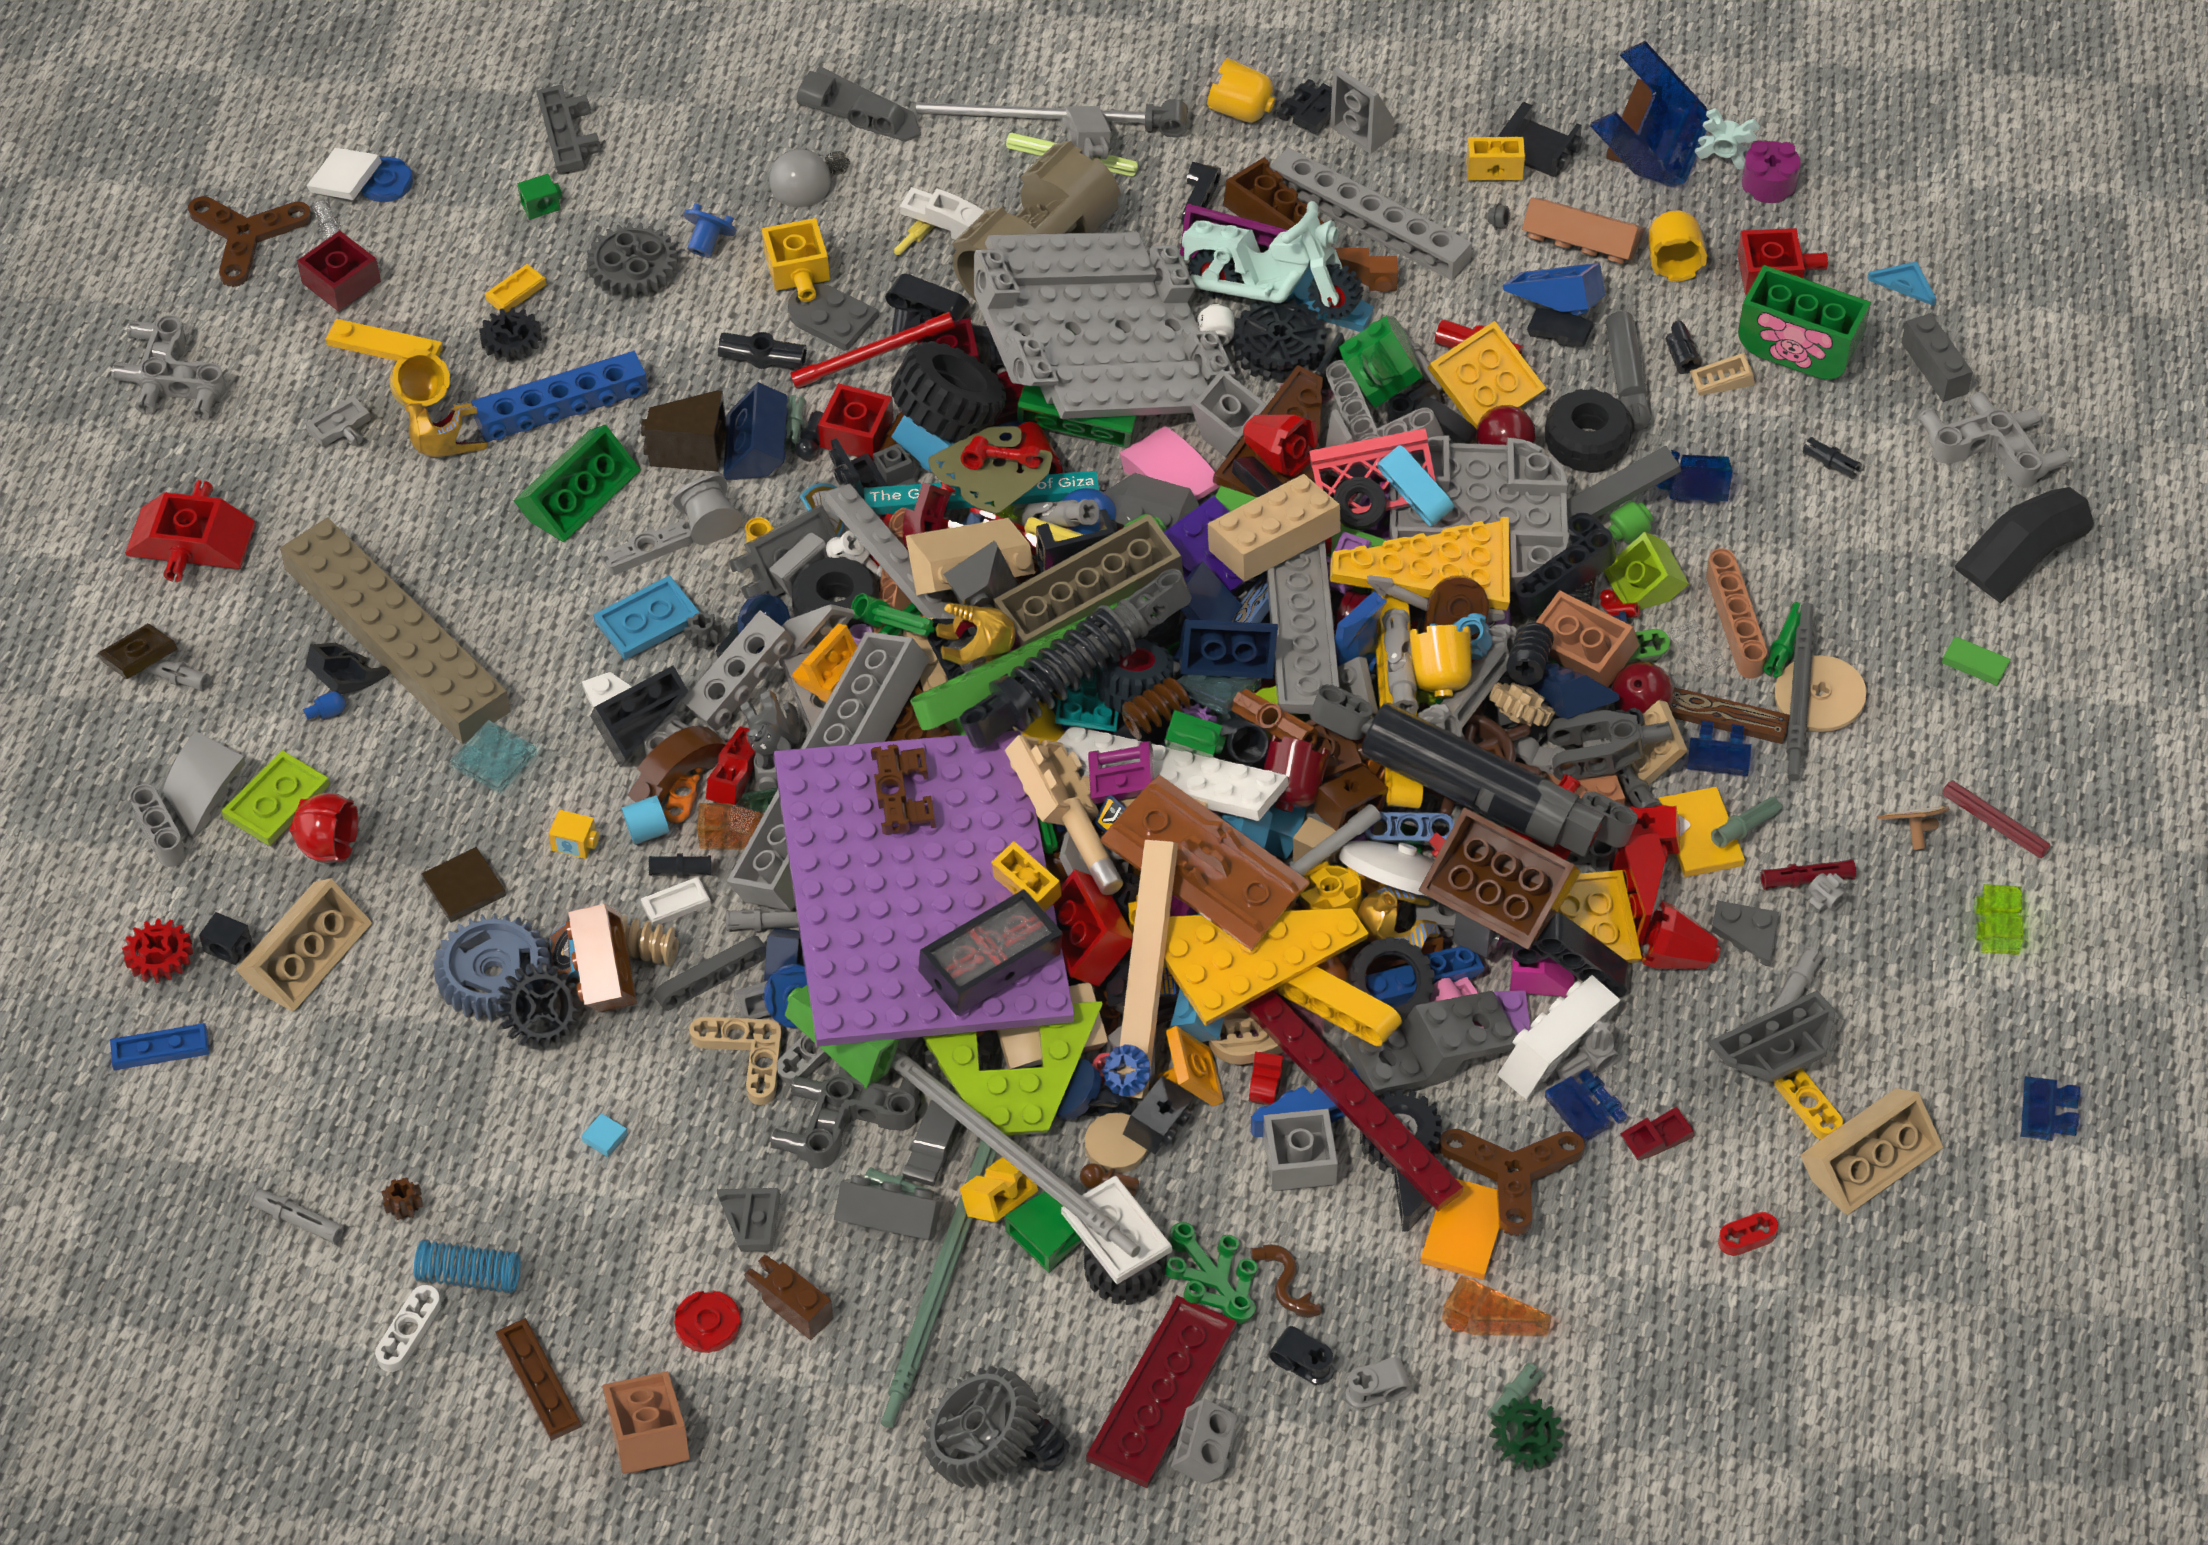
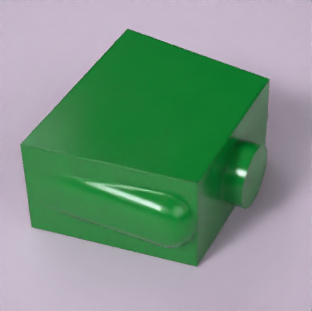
M1174 710L1165 738V748L1188 751L1192 754L1215 758L1216 754H1222L1226 737L1222 736V725Z
M1044 1191L1005 1215V1232L1050 1273L1083 1240L1061 1214V1207L1063 1205Z

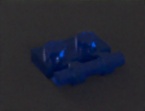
M1585 1069L1579 1074L1578 1077L1583 1082L1580 1085L1570 1076L1545 1091V1099L1571 1130L1583 1138L1584 1143L1609 1129L1610 1121L1606 1116H1612L1618 1124L1627 1118V1114L1621 1108L1622 1103L1617 1097H1612L1604 1088L1605 1083L1599 1076H1594L1589 1069ZM1589 1095H1594L1600 1104L1596 1105Z

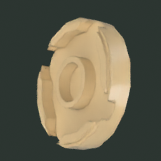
M1108 1113L1098 1117L1089 1125L1085 1134V1153L1091 1163L1099 1164L1106 1172L1114 1168L1115 1173H1126L1137 1168L1142 1163L1148 1150L1123 1135L1130 1115Z

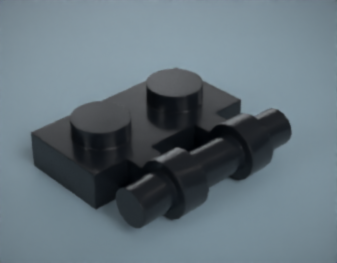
M1311 79L1306 80L1305 83H1300L1295 88L1294 95L1283 101L1277 116L1281 120H1285L1289 115H1293L1294 124L1316 134L1331 118L1332 87L1322 83L1318 89H1315V82Z

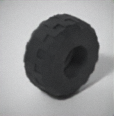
M1578 389L1559 397L1551 405L1545 424V443L1551 455L1563 465L1578 471L1594 472L1596 470H1604L1622 460L1629 449L1632 435L1631 415L1625 405L1605 391H1598V389ZM1583 428H1584V429H1592V430H1595V431H1585V430H1583Z
M827 557L820 561L817 560L802 570L793 583L792 608L794 617L830 604L851 609L853 600L861 593L880 599L878 580H876L875 574L864 564L856 560H850L847 557ZM833 597L846 598L844 600L837 602L827 601V599ZM852 617L846 625L850 629L855 624L866 623Z

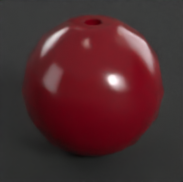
M1500 405L1491 408L1478 422L1477 444L1507 445V438L1522 439L1535 444V424L1526 411L1513 405Z
M1638 661L1629 664L1617 674L1613 682L1612 691L1618 693L1620 700L1613 703L1616 710L1627 711L1631 708H1636L1642 714L1658 700L1667 702L1670 708L1674 694L1671 677L1663 668L1651 662Z

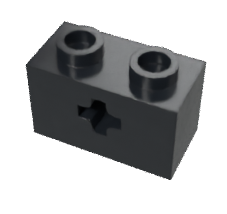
M1161 1076L1130 1115L1123 1135L1151 1153L1156 1154L1162 1145L1168 1147L1172 1143L1178 1132L1176 1127L1178 1125L1184 1127L1190 1119L1193 1110L1189 1107L1194 1095Z

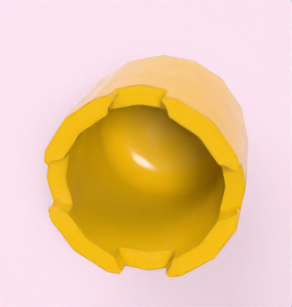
M1226 58L1218 71L1223 74L1219 84H1212L1207 100L1208 108L1244 122H1257L1263 117L1265 112L1270 113L1274 107L1276 98L1272 97L1273 83L1267 75L1235 60Z
M1672 210L1662 213L1652 222L1649 227L1648 241L1650 261L1654 273L1668 277V280L1671 282L1694 278L1696 276L1695 272L1702 265L1705 266L1707 262L1706 247L1697 219L1690 213Z
M413 350L405 353L396 362L390 374V389L393 397L403 406L412 403H422L423 409L432 406L444 397L450 385V373L446 363L428 350Z
M1457 625L1427 626V633L1418 634V629L1409 631L1411 657L1416 684L1419 688L1426 692H1434L1435 698L1453 697V691L1461 690L1468 685L1472 674L1470 627L1465 626L1462 631H1457Z

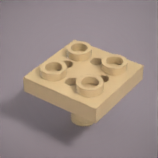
M1658 700L1643 713V723L1641 726L1669 721L1672 741L1667 740L1645 744V748H1642L1644 756L1631 763L1637 777L1646 781L1648 785L1688 751L1668 703Z

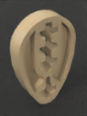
M1242 1007L1224 1016L1220 1033H1225L1227 1039L1221 1040V1037H1219V1040L1209 1041L1212 1052L1219 1059L1230 1064L1254 1063L1255 1051L1276 1055L1284 1052ZM1250 1030H1257L1259 1036L1253 1037ZM1241 1031L1243 1038H1237L1235 1032Z

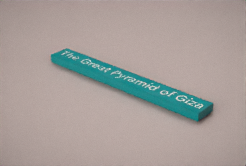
M1097 471L1048 474L1041 482L1010 505L1061 501L1070 492L1081 488L1099 490ZM941 482L928 483L937 487L942 485ZM922 484L864 488V499L877 515L893 514L901 508L914 510ZM950 486L956 492L952 493L949 497L945 510L975 507L962 498L960 487ZM970 492L975 495V498H978L979 492ZM994 501L985 502V504H991L992 506H995Z

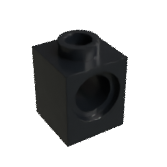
M217 912L214 913L199 934L205 953L233 965H236L242 956H247L252 948V938L248 925Z

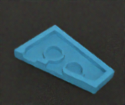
M1310 267L1285 302L1294 299L1298 305L1303 303L1309 305V311L1315 310L1319 312L1321 310L1319 307L1316 309L1312 307L1315 300L1309 301L1308 298L1311 294L1308 292V288L1314 278ZM1361 299L1353 312L1345 318L1343 316L1341 319L1336 320L1334 315L1332 319H1328V313L1325 312L1323 315L1318 313V319L1362 332L1366 329L1373 315L1374 307Z

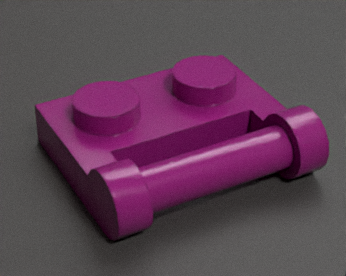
M1150 741L1141 742L1140 746L1102 753L1096 750L1088 753L1090 796L1094 804L1105 802L1109 794L1116 800L1137 797L1154 779L1152 761L1154 754ZM1140 759V762L1102 768V765Z

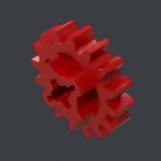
M157 918L155 925H150L148 921H145L144 929L133 928L134 937L126 936L127 946L122 947L126 967L131 969L134 977L141 974L144 982L150 977H154L155 983H159L162 976H165L170 981L172 980L171 973L175 971L182 974L181 965H190L191 963L189 955L193 954L190 935L185 933L183 925L175 927L171 919L166 925L162 924L160 918Z

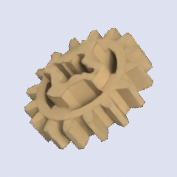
M1497 682V684H1494L1489 695L1490 701L1500 707L1499 712L1505 714L1516 723H1523L1532 726L1533 723L1538 726L1540 724L1547 726L1555 713L1554 709L1548 706L1547 702H1544L1545 697L1539 695L1534 689L1526 685L1522 686L1515 683L1508 685Z

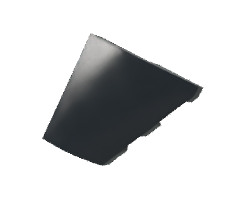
M336 642L310 644L305 664L332 692L340 694L369 687L389 674L387 667L370 668L365 665L367 657L353 653Z

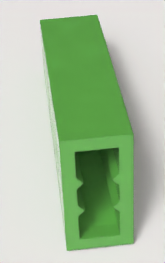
M806 985L803 988L799 986L787 998L789 1003L785 1016L816 1043L808 986ZM900 1039L819 1047L867 1089L872 1082H877L889 1072Z

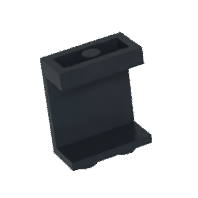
M1522 102L1498 137H1523L1524 165L1555 178L1561 169L1566 170L1573 152H1579L1583 143V137H1581L1582 125L1577 123L1569 135H1565L1531 121L1533 105Z
M1106 509L1100 510L1099 531L1057 542L1053 538L1048 523L1036 526V561L1041 573L1117 532V524L1114 519H1109Z

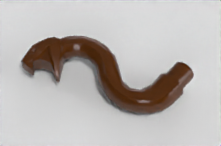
M1273 1244L1250 1248L1253 1261H1277L1284 1265V1271L1275 1285V1294L1277 1300L1285 1309L1306 1318L1320 1315V1303L1315 1305L1310 1301L1311 1291L1299 1299L1292 1298L1289 1295L1288 1287L1296 1276L1297 1265L1294 1257L1286 1248Z

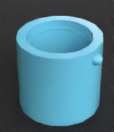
M656 795L621 807L634 845L670 833L665 815Z

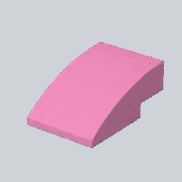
M1166 426L1119 453L1125 473L1129 475L1137 473L1190 488L1196 500L1201 499L1220 487L1213 483L1215 472L1192 446Z

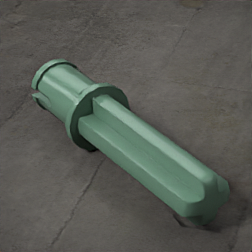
M1769 797L1741 815L1731 816L1728 818L1727 823L1711 832L1713 843L1718 847H1725L1736 838H1744L1749 830L1778 814L1779 810L1782 809V804L1778 802L1776 797Z

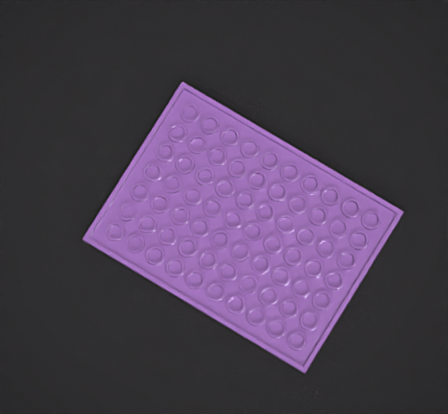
M1019 730L1006 731L990 745L983 748L973 747L967 735L774 751V764L817 1047L1074 1021V1011L1062 948L1060 955L957 1016L918 971L920 949L1013 895L994 878L991 863L1013 841L1047 869L1035 807L1030 797L1024 792L1023 784L1017 773L1012 769L1011 761L1005 752V749L1018 735H1021ZM895 744L899 747V754L903 750L924 748L929 779L924 780L922 774H917L916 771L911 772L908 776L903 775L907 802L908 799H912V802L923 800L925 796H931L936 828H931L930 822L914 825L910 822V831L891 835H884L882 833L881 823L885 822L884 808L879 809L874 774L879 773L877 760L872 761V748L880 746L881 750L888 749V745ZM917 757L918 764L920 767L921 757ZM887 785L882 789V792L894 794L899 788L896 785ZM924 803L927 814L928 803ZM893 824V827L899 826V824ZM1052 905L1045 913L1057 926L1054 905Z

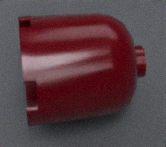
M1272 735L1263 770L1287 775L1289 784L1275 801L1274 808L1292 813L1294 807L1305 808L1310 806L1318 796V789L1321 786L1331 751L1322 748L1321 753H1319L1318 751L1311 750L1312 743L1283 736V740L1280 742L1281 740L1277 736Z

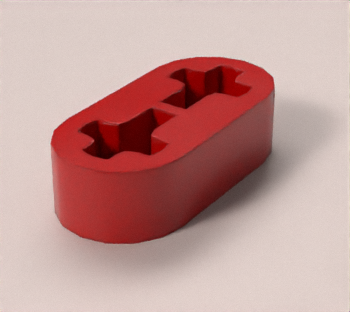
M1759 1212L1730 1222L1720 1230L1718 1238L1719 1248L1727 1255L1736 1256L1768 1245L1776 1238L1778 1231L1777 1219L1769 1213ZM1761 1224L1764 1228L1769 1227L1768 1233H1765L1762 1229L1757 1230V1225ZM1728 1235H1732L1733 1238L1740 1237L1739 1243L1735 1244L1733 1240L1727 1241Z

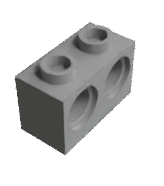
M1205 1398L1187 1407L1171 1467L1203 1484L1221 1477L1228 1467L1229 1460L1227 1455L1229 1447L1236 1436V1429L1234 1428L1237 1415Z

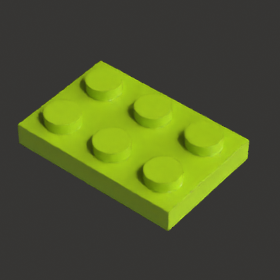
M281 750L221 811L222 816L238 828L266 845L271 846L292 824L300 799L308 800L315 795L322 794L330 786L329 778Z

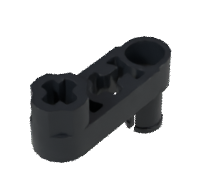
M1192 162L1187 176V184L1195 187L1187 204L1207 208L1219 184L1221 168ZM1185 206V208H1184V210H1183V214H1182V218H1181V224H1182V225H1184V217H1185L1186 206Z

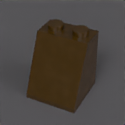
M716 390L649 407L647 419H642L641 436L646 437L643 452L644 455H648L649 466L718 472L727 429L723 391Z

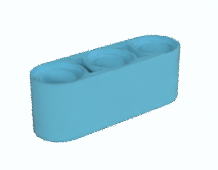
M1398 445L1376 464L1383 476L1430 527L1455 508L1447 494L1403 446Z

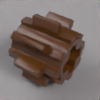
M402 1178V1180L397 1181L396 1179L391 1180V1185L382 1191L383 1200L385 1201L383 1203L385 1213L391 1212L392 1215L395 1214L397 1220L407 1216L413 1218L415 1210L418 1211L420 1207H423L422 1198L420 1197L422 1194L420 1185H414L413 1182L409 1183L408 1178Z

